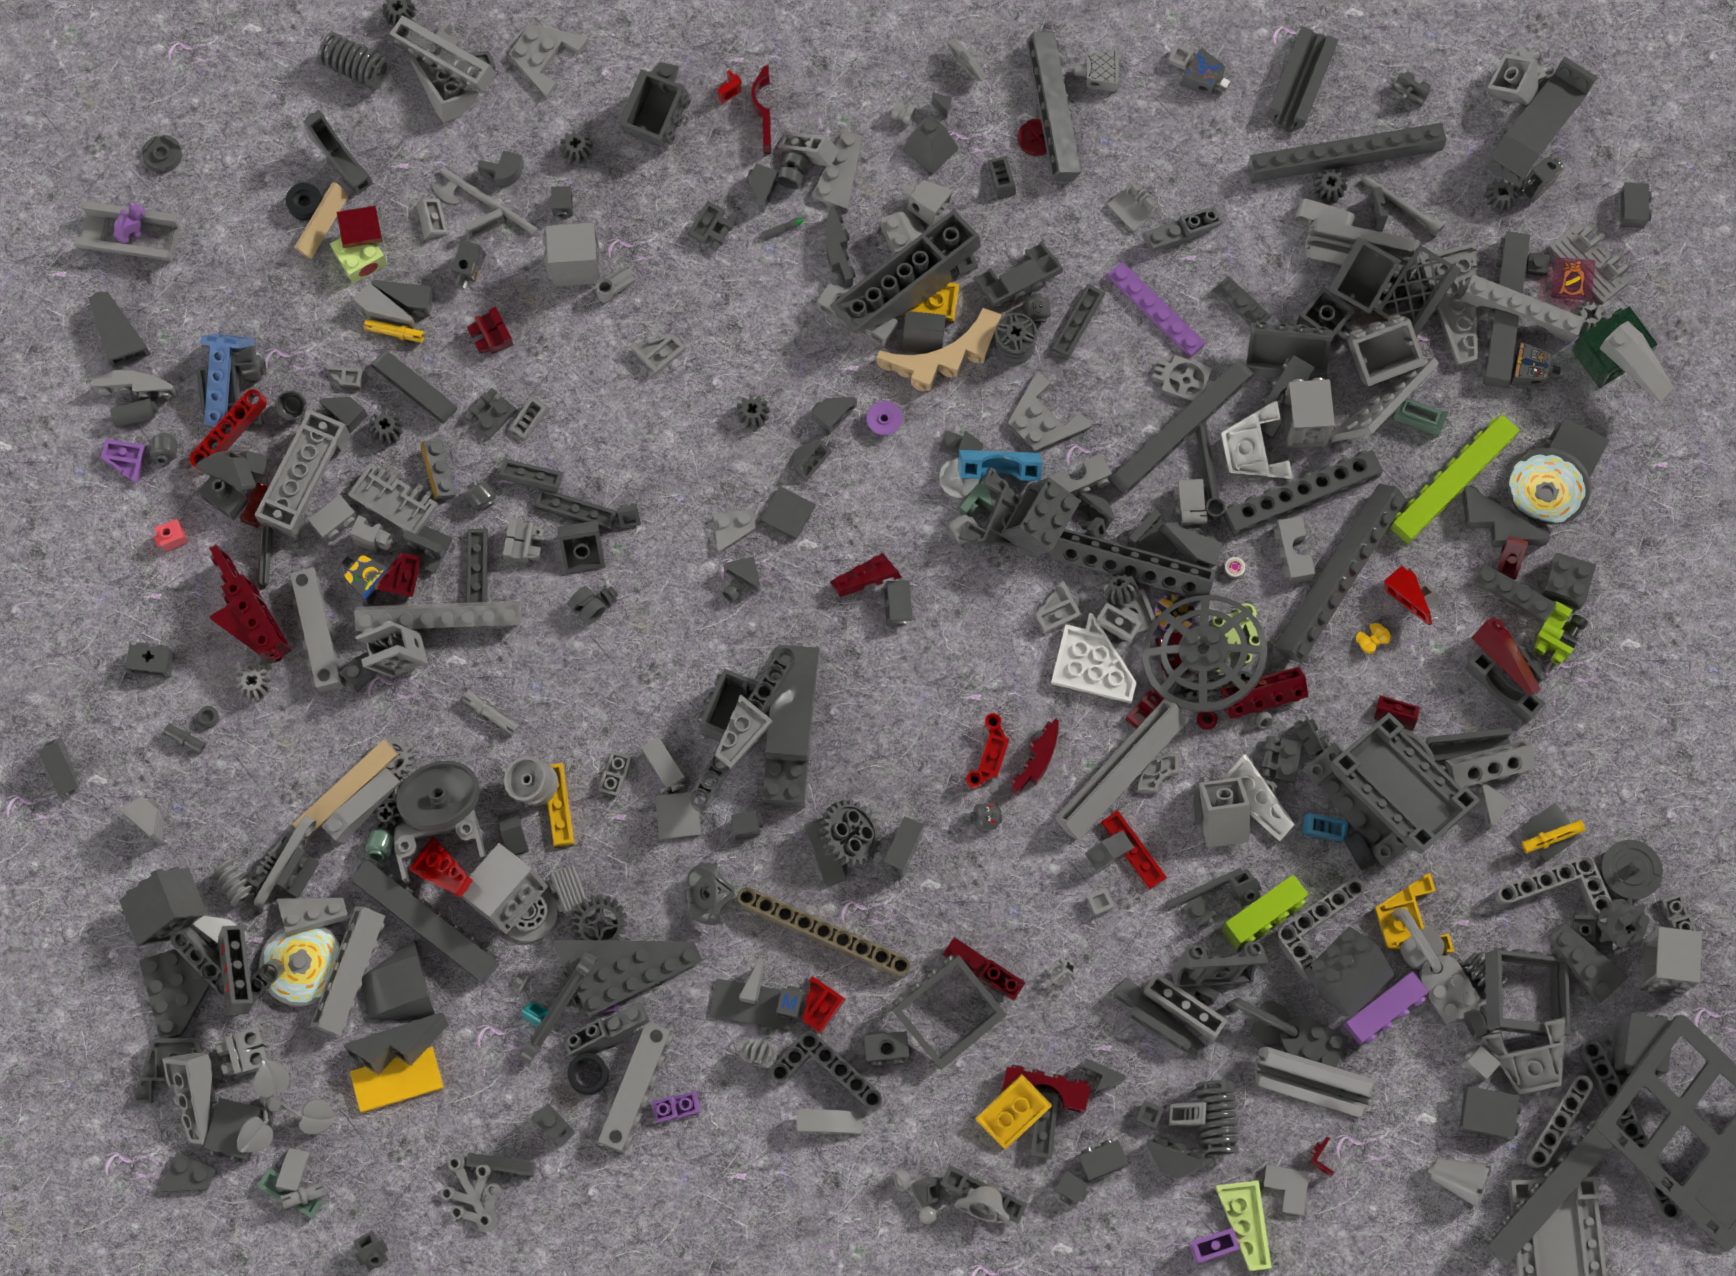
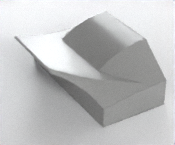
M1109 603L1105 604L1096 619V622L1105 630L1129 642H1132L1142 625L1137 613L1125 606L1117 605L1114 607V605Z

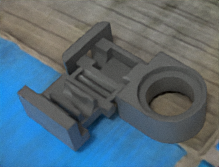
M1412 274L1411 279H1407V282L1414 281L1415 276ZM1420 283L1408 285L1410 296L1420 293ZM1423 285L1424 293L1428 292V287ZM1406 286L1396 288L1395 295L1398 299L1405 297V294L1408 297ZM1383 293V300L1385 299L1387 294ZM1423 296L1414 298L1416 305L1419 306ZM1395 303L1385 305L1388 308H1396Z

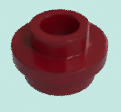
M1213 711L1199 712L1197 724L1201 729L1211 730L1217 724V715ZM1208 717L1211 722L1205 723L1203 718Z

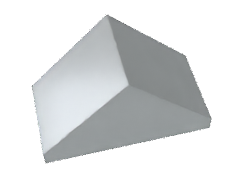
M1482 785L1479 789L1487 829L1492 830L1512 801L1488 785Z

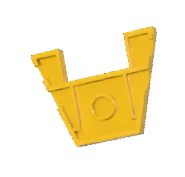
M1430 873L1375 907L1374 910L1386 949L1400 950L1402 942L1411 937L1403 921L1396 920L1393 917L1395 909L1402 908L1408 910L1419 929H1424L1415 897L1431 894L1436 891ZM1449 933L1440 935L1444 942L1443 953H1454Z

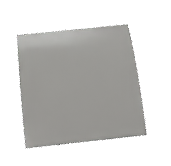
M691 792L655 795L660 839L701 834L699 811L694 810L691 805ZM698 797L694 800L696 804H698Z

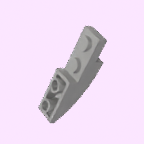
M112 370V378L92 379V387L100 395H110L115 392L129 394L132 391L136 398L140 400L155 397L169 399L172 396H177L173 385L156 376L142 372Z

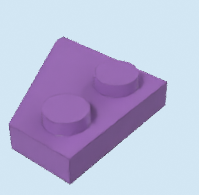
M105 439L101 459L132 482L138 484L146 446Z

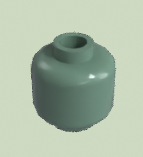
M384 828L371 831L365 846L368 856L377 861H383L390 857L394 846V837L390 834L389 830Z

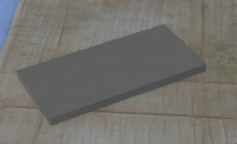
M717 978L710 1011L711 1017L789 1030L791 1019L776 1015L782 990L761 986L758 1002L755 1005L739 1000L740 993L746 983Z

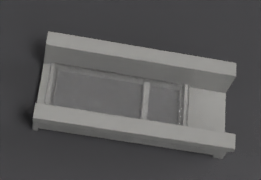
M84 201L83 209L87 217L82 237H75L74 246H78L82 250H97L165 260L172 263L181 228L177 221V214L145 210V216L140 219L141 226L139 232L141 236L133 238L131 233L128 236L129 242L122 244L113 236L115 230L114 223L119 218L121 210H126L127 215H129V207Z

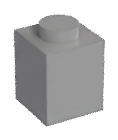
M1482 1046L1477 1050L1473 1047L1465 1056L1468 1060L1464 1063L1482 1082L1488 1079L1501 1064Z

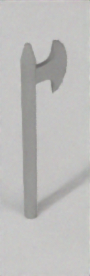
M440 169V172L450 180L445 187H439L435 184L433 186L434 193L442 201L449 204H458L460 200L454 197V192L459 186L494 210L500 208L505 217L529 233L535 235L538 232V228L451 171Z

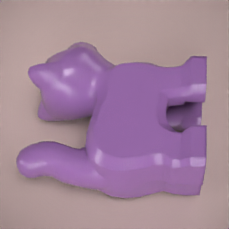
M131 201L128 203L129 215H127L126 210H121L119 218L114 223L115 230L113 236L122 244L129 242L128 236L131 233L133 238L141 236L139 232L141 226L140 219L145 216V208L139 204H133Z

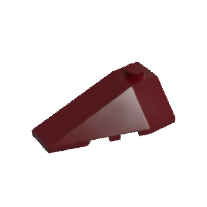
M1495 617L1487 620L1472 636V639L1530 696L1538 693L1541 689L1513 637L1505 628V624Z

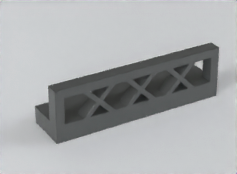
M1511 728L1432 736L1428 737L1425 743L1431 749L1435 762H1442L1510 744L1509 737L1512 734Z

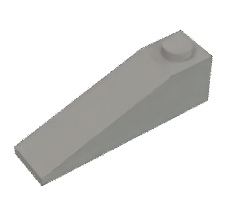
M385 768L337 809L322 827L335 841L345 843L377 809V806L379 807L395 790L401 781L388 768Z

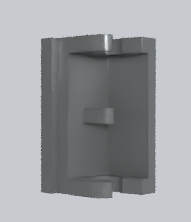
M909 580L887 581L883 586L886 625H906L907 621L913 620Z

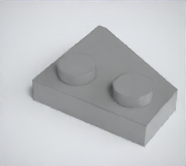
M1062 581L1054 593L1046 600V603L1038 610L1035 617L1044 634L1080 618L1082 614L1065 582Z

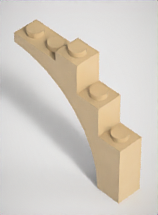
M983 308L970 329L948 346L930 353L918 355H898L879 351L877 365L883 370L898 372L902 377H911V385L915 389L930 392L938 371L944 376H954L957 378L965 357L974 363H985L995 338L996 325L1000 321L1002 314Z

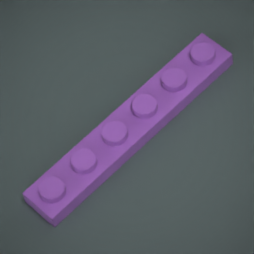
M1123 262L1108 273L1107 277L1190 358L1205 346V341Z

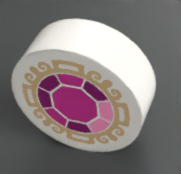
M1232 557L1226 561L1224 571L1230 578H1240L1244 574L1245 563L1238 557Z

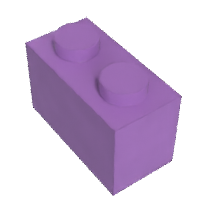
M1233 1228L1189 1243L1196 1265L1237 1252L1240 1249Z

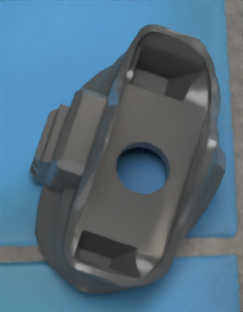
M701 862L687 876L689 888L684 890L685 903H690L689 914L691 918L702 924H720L721 908L735 895L734 887L719 873L717 869L718 862Z

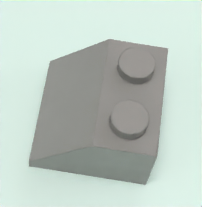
M1504 54L1488 89L1498 99L1529 105L1538 89L1537 60Z
M897 212L881 218V230L893 256L925 232L920 218L913 213Z

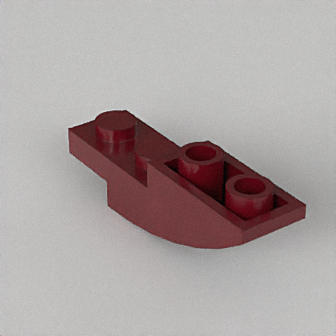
M1055 718L1052 723L1048 721L1042 729V732H1044L1040 738L1035 737L1029 745L1031 748L1029 755L1034 759L1029 758L1023 766L1025 769L1021 775L1017 774L1010 783L1012 784L1011 792L1016 796L1020 794L1029 781L1037 785L1045 774L1056 747L1059 730L1058 719Z
M953 937L942 954L945 958H948L951 954L953 957L959 955L981 983L1013 1001L1026 983L955 937Z

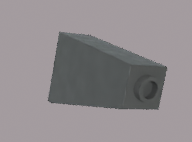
M108 291L97 292L93 296L88 297L107 360L112 367L151 355L146 344Z

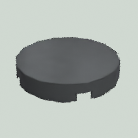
M168 135L152 137L145 143L142 149L145 165L157 173L172 171L179 165L182 159V150L179 143Z

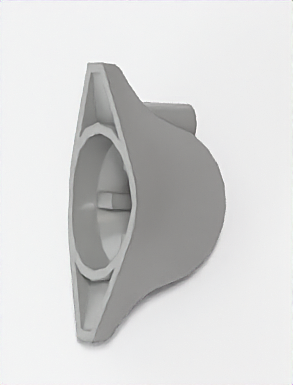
M993 1187L971 1188L967 1197L955 1202V1208L976 1218L1000 1223H1009L1010 1221L1009 1215L1003 1209L1002 1196Z

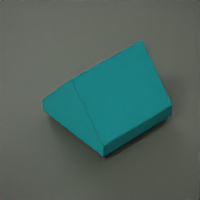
M531 1001L523 1009L522 1017L539 1027L549 1010Z

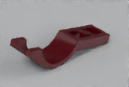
M769 65L763 66L751 90L753 109L762 118L764 154H771L770 109L763 107L758 102L756 96L764 86L770 84Z

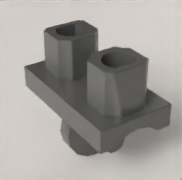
M1409 71L1405 74L1401 72L1392 89L1403 95L1402 102L1405 103L1409 99L1422 107L1431 91V85L1426 82L1419 84L1414 80V75Z

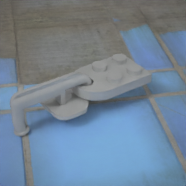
M1402 908L1395 909L1393 917L1396 920H1402L1411 934V937L1402 942L1400 953L1408 966L1420 969L1419 979L1429 991L1427 996L1443 1022L1448 1024L1480 1004L1482 1000L1459 963L1449 956L1442 955L1444 942L1438 932L1433 928L1420 930L1408 910Z

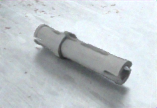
M471 690L464 695L462 701L473 707L477 714L484 715L511 736L518 731L517 728L520 725L491 706L488 700L481 699Z

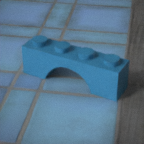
M959 450L957 469L960 478L981 479L986 474L987 469L992 467L997 471L996 473L1012 475L1019 480L1040 481L1043 462L1039 453Z

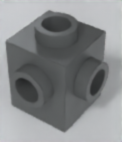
M1248 869L1228 877L1231 889H1229L1230 896L1233 901L1237 900L1241 907L1250 905L1260 898V883Z
M373 1230L353 1241L357 1250L355 1256L360 1265L365 1264L368 1271L380 1267L388 1261L385 1253L388 1251V1248L383 1239L378 1240Z

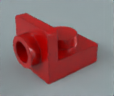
M730 69L726 71L729 82L723 83L717 89L718 99L722 104L742 92L740 77L736 73L733 74Z

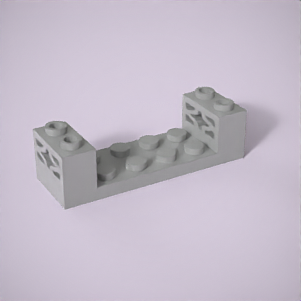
M310 409L308 410L255 513V517L261 526L269 527L273 531L298 540L306 524L302 514L335 450L342 453L351 436L344 423Z

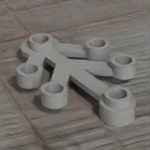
M461 1154L452 1155L448 1159V1167L451 1171L456 1172L466 1193L456 1191L452 1187H444L440 1195L444 1200L454 1199L471 1204L477 1213L467 1211L462 1206H454L450 1211L451 1217L474 1221L481 1231H491L497 1224V1217L493 1211L497 1196L501 1192L500 1186L490 1184L486 1187L488 1199L484 1207L481 1199L487 1177L491 1172L490 1167L480 1165L476 1168L478 1178L474 1188L465 1171L466 1158ZM455 1159L458 1161L457 1167L453 1166V1161ZM481 1168L486 1170L484 1176L481 1174ZM491 1187H495L496 1193L494 1195L491 1193ZM447 1189L450 1191L449 1197L445 1195ZM457 1208L460 1210L459 1216L455 1214ZM484 1217L488 1218L487 1224L483 1223Z

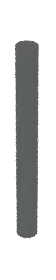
M1238 868L1166 901V908L1168 910L1230 882L1228 877L1241 872L1242 869Z

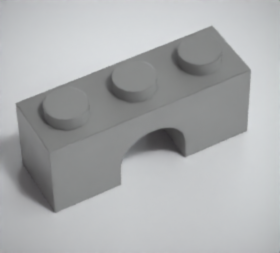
M1100 453L1083 461L1082 470L1085 476L1080 480L1071 479L1065 469L1048 477L1074 496L1082 493L1088 494L1091 489L1097 486L1098 488L1109 484L1112 473Z
M1302 516L1278 520L1274 528V536L1276 540L1279 539L1280 547H1278V554L1280 559L1283 558L1285 566H1282L1284 578H1288L1289 584L1313 580L1315 569L1311 554L1303 556L1293 550L1295 543L1304 542L1306 538Z

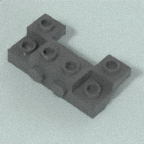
M1043 241L1039 245L1025 250L1028 261L999 275V279L991 268L979 276H974L973 280L981 293L987 297L993 309L1007 301L1011 303L1014 300H1022L1026 297V294L1042 289L1045 281L1062 273L1063 267L1058 259L1047 249Z

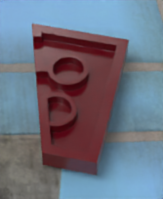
M881 553L867 562L857 565L854 569L837 576L830 581V584L838 596L842 597L861 591L866 585L875 583L877 586L884 584L883 580L893 577L896 580L901 578V576L888 558Z

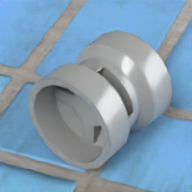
M897 100L891 114V119L896 121L903 119V123L910 126L916 112V107L912 105L906 107L903 102Z

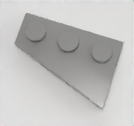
M740 694L715 757L732 770L769 728L773 720Z
M343 898L277 899L287 937L349 919Z

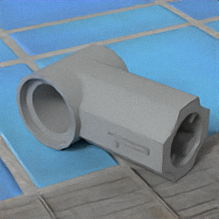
M624 267L608 278L599 279L596 283L597 298L602 302H609L614 298L615 294L635 283L631 272ZM604 288L609 289L607 292H602L601 290Z

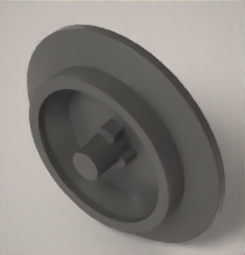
M1636 840L1617 842L1607 850L1602 860L1601 869L1605 883L1614 893L1628 899L1632 896V900L1648 897L1656 891L1661 883L1663 876L1661 860L1657 853L1643 842Z

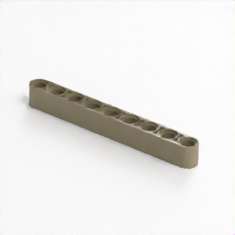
M744 887L737 894L738 904L744 910L897 978H904L910 972V961L901 954L752 888ZM750 894L753 899L749 903H744L741 900L742 896ZM763 903H770L772 905L769 911L765 912L760 909ZM788 911L791 917L788 920H782L779 917L781 912ZM801 920H808L810 926L803 929L799 927V922ZM821 928H826L829 930V935L821 937L818 935V931ZM840 937H846L849 942L845 946H841L837 943V940ZM864 945L868 948V951L865 954H859L856 949L858 946ZM878 954H885L887 956V960L884 963L877 962L875 958ZM902 962L906 964L907 968L900 972L895 969V965Z

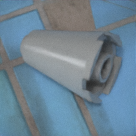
M1438 1158L1436 1162H1431L1428 1174H1431L1433 1181L1473 1206L1478 1207L1487 1186V1176H1490L1491 1165Z

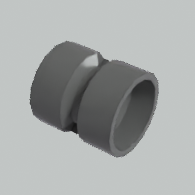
M786 153L782 167L776 177L777 182L789 189H799L809 161L799 154Z
M584 586L573 594L568 601V606L575 613L580 612V618L587 625H590L602 616L607 607L599 598H594L595 594L587 586Z
M1486 1005L1481 1006L1480 1010L1475 1008L1464 1013L1466 1026L1473 1038L1487 1034Z

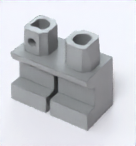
M358 515L350 532L355 545L378 553L379 549L389 552L394 542L391 539V534L385 532L381 524L371 527L367 519Z
M509 518L507 538L503 551L504 560L519 563L541 560L542 548L533 546V540L543 542L545 530L535 527L533 522L522 523L516 519Z

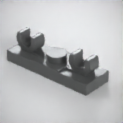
M1229 276L1214 288V292L1250 326L1251 322H1267L1270 319L1271 315Z

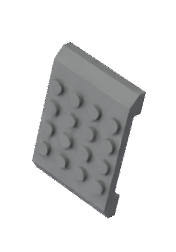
M1598 1176L1585 1177L1516 1255L1518 1276H1607L1598 1202L1600 1198ZM1544 1179L1509 1181L1511 1216L1517 1211L1514 1207L1523 1198L1527 1200L1531 1195L1529 1190L1537 1182L1541 1184Z

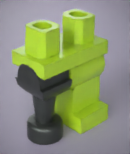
M1556 601L1557 607L1546 623H1543L1534 640L1536 643L1533 652L1542 656L1547 649L1554 652L1550 660L1559 666L1571 655L1577 644V634L1579 630L1585 629L1588 621L1580 615H1573L1570 620L1571 628L1568 632L1562 630L1573 610Z

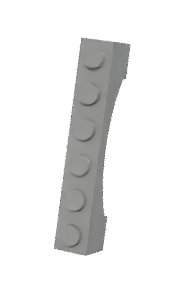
M1473 274L1465 283L1460 298L1461 301L1477 307L1495 308L1526 318L1551 332L1553 337L1572 343L1579 336L1584 318Z

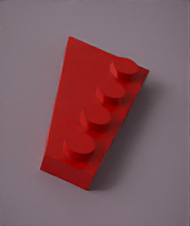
M433 836L408 869L413 875L460 898L473 881Z

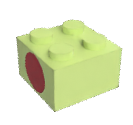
M341 238L330 243L333 253L353 284L387 265L385 257L376 243L344 249Z

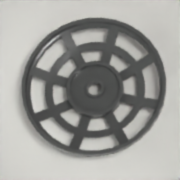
M1216 595L1193 596L1171 605L1153 622L1144 641L1143 664L1151 685L1166 701L1175 703L1179 708L1189 711H1217L1241 701L1256 687L1263 675L1267 662V642L1257 618L1240 603ZM1210 600L1228 603L1238 608L1241 612L1232 618L1220 611L1209 610ZM1201 601V610L1189 612L1178 619L1170 614L1173 610L1185 604ZM1200 616V626L1189 630L1182 624L1190 618ZM1209 616L1219 617L1227 621L1219 629L1208 625ZM1247 617L1252 621L1257 630L1260 646L1247 645L1245 633L1239 625ZM1164 619L1170 624V627L1164 634L1161 647L1149 648L1154 630ZM1234 628L1239 635L1241 644H1228L1225 634ZM1175 629L1183 635L1179 645L1167 646L1169 638ZM1206 645L1210 648L1205 654L1198 652L1201 646ZM1229 652L1240 653L1239 660L1233 670L1226 664ZM1179 653L1182 663L1174 671L1169 664L1167 654ZM1247 653L1260 654L1256 671L1246 684L1238 674L1245 664ZM1161 655L1163 666L1169 675L1162 685L1159 684L1152 672L1149 663V657ZM1188 669L1199 674V683L1187 681L1181 678V676ZM1220 669L1226 675L1218 681L1207 683V674ZM1230 681L1239 688L1238 692L1225 699L1208 703L1207 690L1222 687ZM1175 682L1186 688L1199 690V703L1182 700L1170 694L1168 690Z

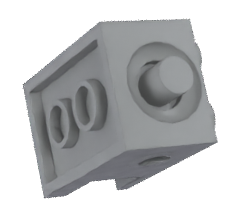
M392 621L383 622L380 624V627L375 629H365L362 631V634L355 636L356 640L367 645L369 656L361 659L364 668L393 678L428 664L421 634Z

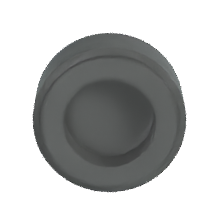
M212 706L201 708L197 715L199 723L206 728L214 727L220 718L218 711Z

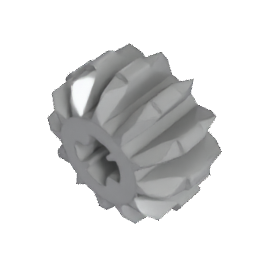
M256 665L254 669L248 666L247 672L240 670L242 677H236V681L239 682L236 685V689L241 690L239 694L242 697L246 696L251 701L253 696L256 700H259L261 693L263 696H267L265 689H271V685L268 684L271 678L266 676L267 671L265 669L260 671V667Z
M747 1039L741 1049V1059L753 1066L765 1069L772 1068L776 1062L778 1051L775 1046L765 1041Z

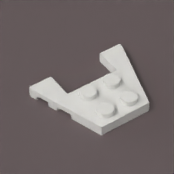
M1273 401L1221 432L1229 473L1293 479L1289 460L1268 464L1260 424L1281 419L1277 401Z

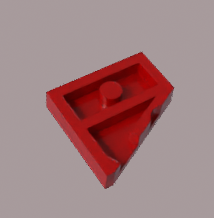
M811 976L803 1022L821 1034L843 1005L845 998L814 976Z

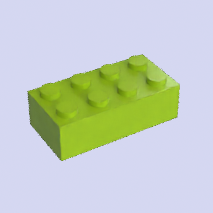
M1293 874L1228 920L1221 931L1236 951L1240 948L1244 949L1248 942H1253L1256 939L1255 937L1259 936L1262 938L1269 933L1273 924L1278 926L1283 923L1291 911L1293 914L1300 911L1304 907L1303 905L1307 903L1305 900L1309 894Z

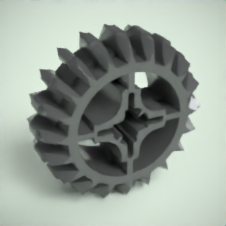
M599 894L598 900H595L594 896L591 895L590 902H587L584 898L582 900L584 906L576 905L579 912L573 911L572 916L575 918L570 920L571 925H574L571 931L576 933L574 935L575 940H622L619 934L626 933V930L622 927L628 925L627 921L624 920L627 918V915L622 912L624 910L622 905L617 906L618 901L616 899L611 902V897L607 896L603 900L602 894ZM603 908L612 911L616 919L605 917ZM595 909V913L592 916L584 919L588 912ZM601 917L602 922L600 923V926H598L597 929L595 923H598V920ZM582 926L593 929L595 937L587 935L582 930ZM612 929L610 933L603 936L605 930Z

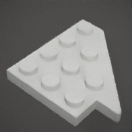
M1089 613L1086 629L1065 625L1051 684L1131 704L1136 681L1101 626L1096 622L1094 615Z

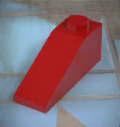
M1401 565L1384 580L1386 592L1430 626L1433 624L1431 613L1418 583L1417 576L1412 570H1407Z

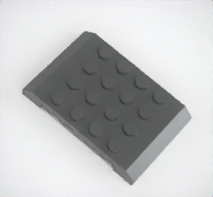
M1388 713L1336 757L1330 765L1335 775L1411 850L1422 854L1477 806L1481 800L1466 786L1461 788L1402 731L1404 726Z

